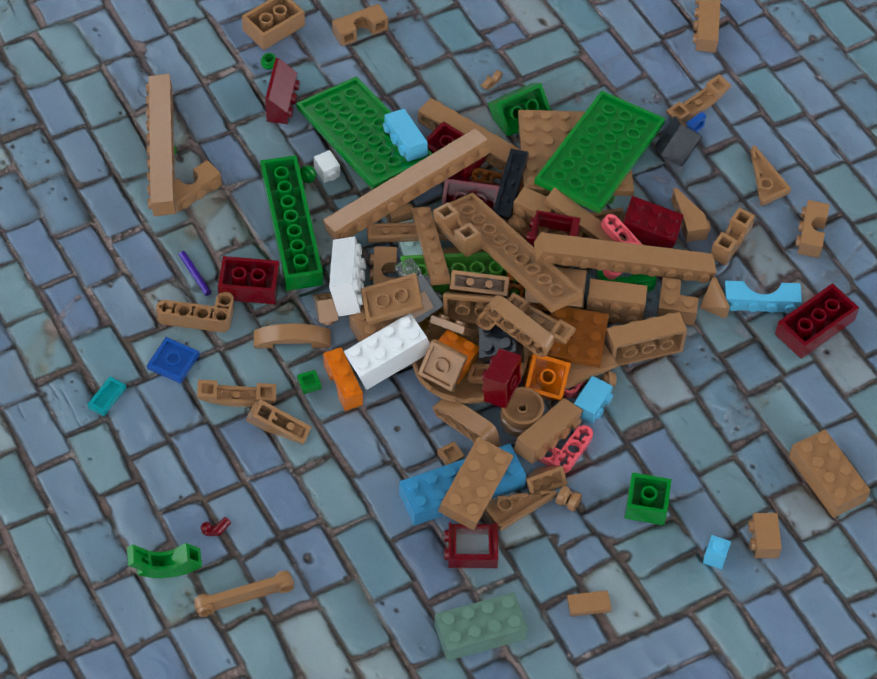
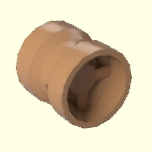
M564 485L559 491L555 503L560 506L565 505L568 510L574 512L581 501L582 494L577 491L572 492L569 487Z

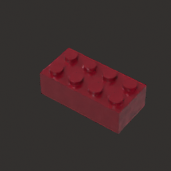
M832 283L778 321L775 335L802 359L855 321L859 307Z

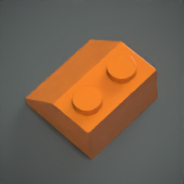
M533 353L529 356L521 387L533 389L543 399L561 401L571 363L548 356L539 357Z

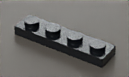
M510 149L493 211L502 219L510 220L512 217L513 204L518 196L529 158L528 151Z

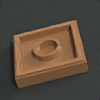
M433 339L418 374L452 392L455 389L468 356Z

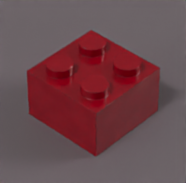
M499 348L496 355L491 357L488 370L485 369L482 374V381H484L482 393H484V402L506 409L521 382V355Z

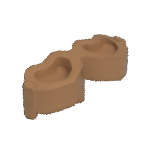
M497 69L493 77L488 75L487 79L480 86L490 90L501 80L503 72Z

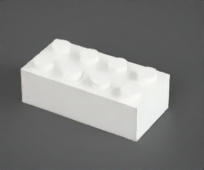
M355 236L333 240L329 288L338 316L361 313V305H364L361 288H364L363 281H365L364 269H366L365 258H361V244H357Z
M407 314L345 350L344 354L361 383L368 390L424 357L430 343L412 314Z

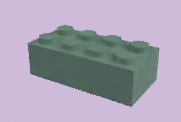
M515 592L436 613L434 621L446 661L526 640L528 630Z

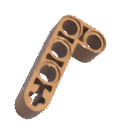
M222 292L217 296L215 306L162 300L156 305L157 319L163 325L226 332L230 329L233 319L234 299L232 294Z
M499 295L492 298L476 320L477 325L483 330H490L496 324L539 357H545L555 342V338L550 332L506 298Z
M441 399L432 407L439 419L473 441V444L480 437L497 447H501L496 427L463 403Z

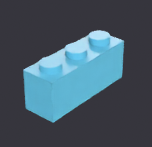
M405 109L384 115V131L390 135L392 143L397 145L400 155L404 156L407 162L428 155L427 141Z

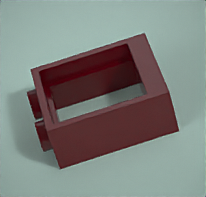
M536 210L535 217H531L529 228H532V231H528L526 241L534 247L539 226L570 232L569 236L578 237L581 218Z

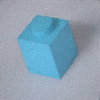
M711 535L703 563L722 570L731 541Z

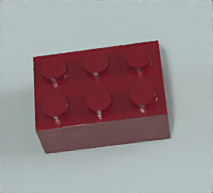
M443 121L426 138L428 150L433 154L465 134ZM486 156L457 172L452 177L469 179L472 176L473 170L480 168L485 163Z
M631 196L622 223L642 245L673 249L684 215ZM619 234L623 238L627 239L625 235Z
M223 256L218 281V295L222 292H228L232 294L234 301L275 305L280 277L279 261Z

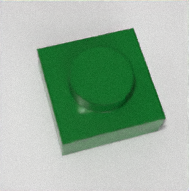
M316 370L297 375V380L303 394L322 389Z

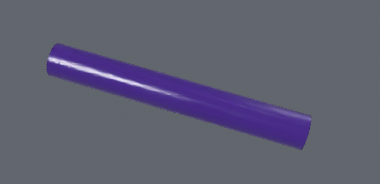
M181 251L179 257L205 296L210 295L212 291L186 252Z

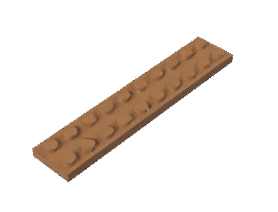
M474 193L450 202L459 212L463 226L471 223L481 233V248L551 313L583 298V291L553 264L536 262L535 248Z

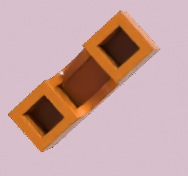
M342 347L323 353L324 368L330 381H335L338 398L344 411L362 406L363 392Z

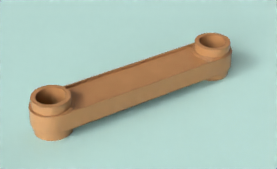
M281 571L275 574L274 577L213 595L201 594L194 599V606L200 617H206L213 614L215 610L276 592L288 593L294 589V581L289 571Z

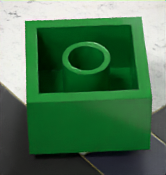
M632 472L624 519L664 525L672 479Z

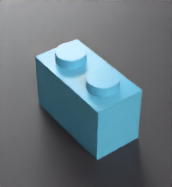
M594 376L590 378L574 402V405L583 410L581 419L593 425L596 418H601L604 406L606 404L609 405L613 399V394H611L612 385Z

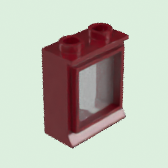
M449 522L448 530H444V542H448V548L444 549V560H448V568L498 567V523L477 524L473 531L462 524H451Z

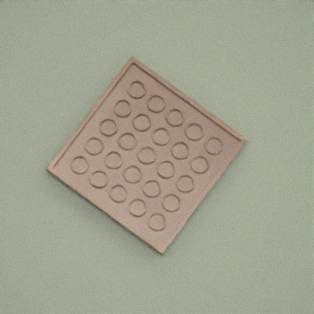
M518 110L520 150L528 151L529 153L522 179L523 187L540 194H550L551 191L534 184V179L586 111ZM632 169L613 196L634 195Z

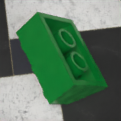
M530 83L487 103L493 120L506 136L519 132L518 110L551 111L542 83Z

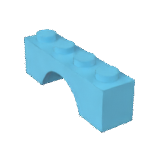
M725 281L723 293L731 311L791 313L801 306L802 303L800 283H781L780 287L771 294L753 292L744 281Z

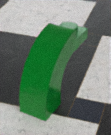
M188 543L165 552H153L133 544L127 547L128 566L137 569L139 576L148 578L178 577L202 567L201 549Z

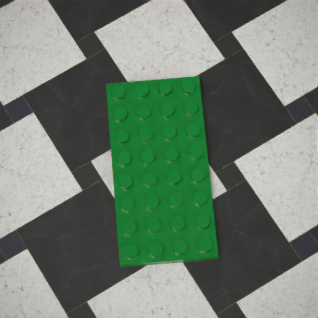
M357 76L296 103V108L372 189L377 188L432 155L428 150L427 156L407 162L404 156L400 155L397 145L392 143L390 135L385 133L383 123H385L384 115L392 112Z
M601 91L535 177L534 184L549 191H552L555 187L575 203L600 213L665 124L666 118Z

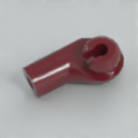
M224 517L217 525L204 522L200 528L205 536H220L231 525V521Z

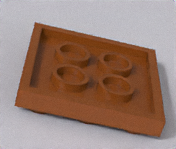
M563 307L550 313V317L557 321L563 320L575 327L576 331L566 344L554 342L546 356L568 363L600 368L609 314Z

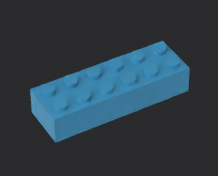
M510 443L498 447L514 457L491 499L525 487L526 474ZM465 459L399 481V494L414 526L444 516V514L438 512L440 504Z

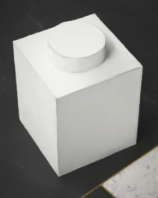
M330 150L314 156V169L324 183L340 177V164Z

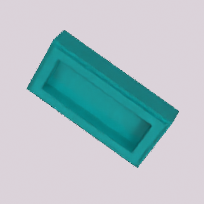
M109 376L87 404L88 408L105 416L125 391L126 384Z

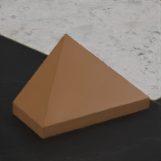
M714 277L699 308L719 317L727 318L730 306L717 278Z
M562 465L537 467L526 477L530 495L540 494L541 491H551L567 485Z

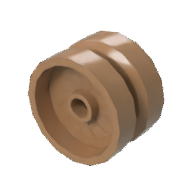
M518 387L507 408L501 407L500 422L503 429L508 434L519 437L543 416V398L531 388Z

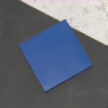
M165 337L147 364V369L181 384L200 356V351Z

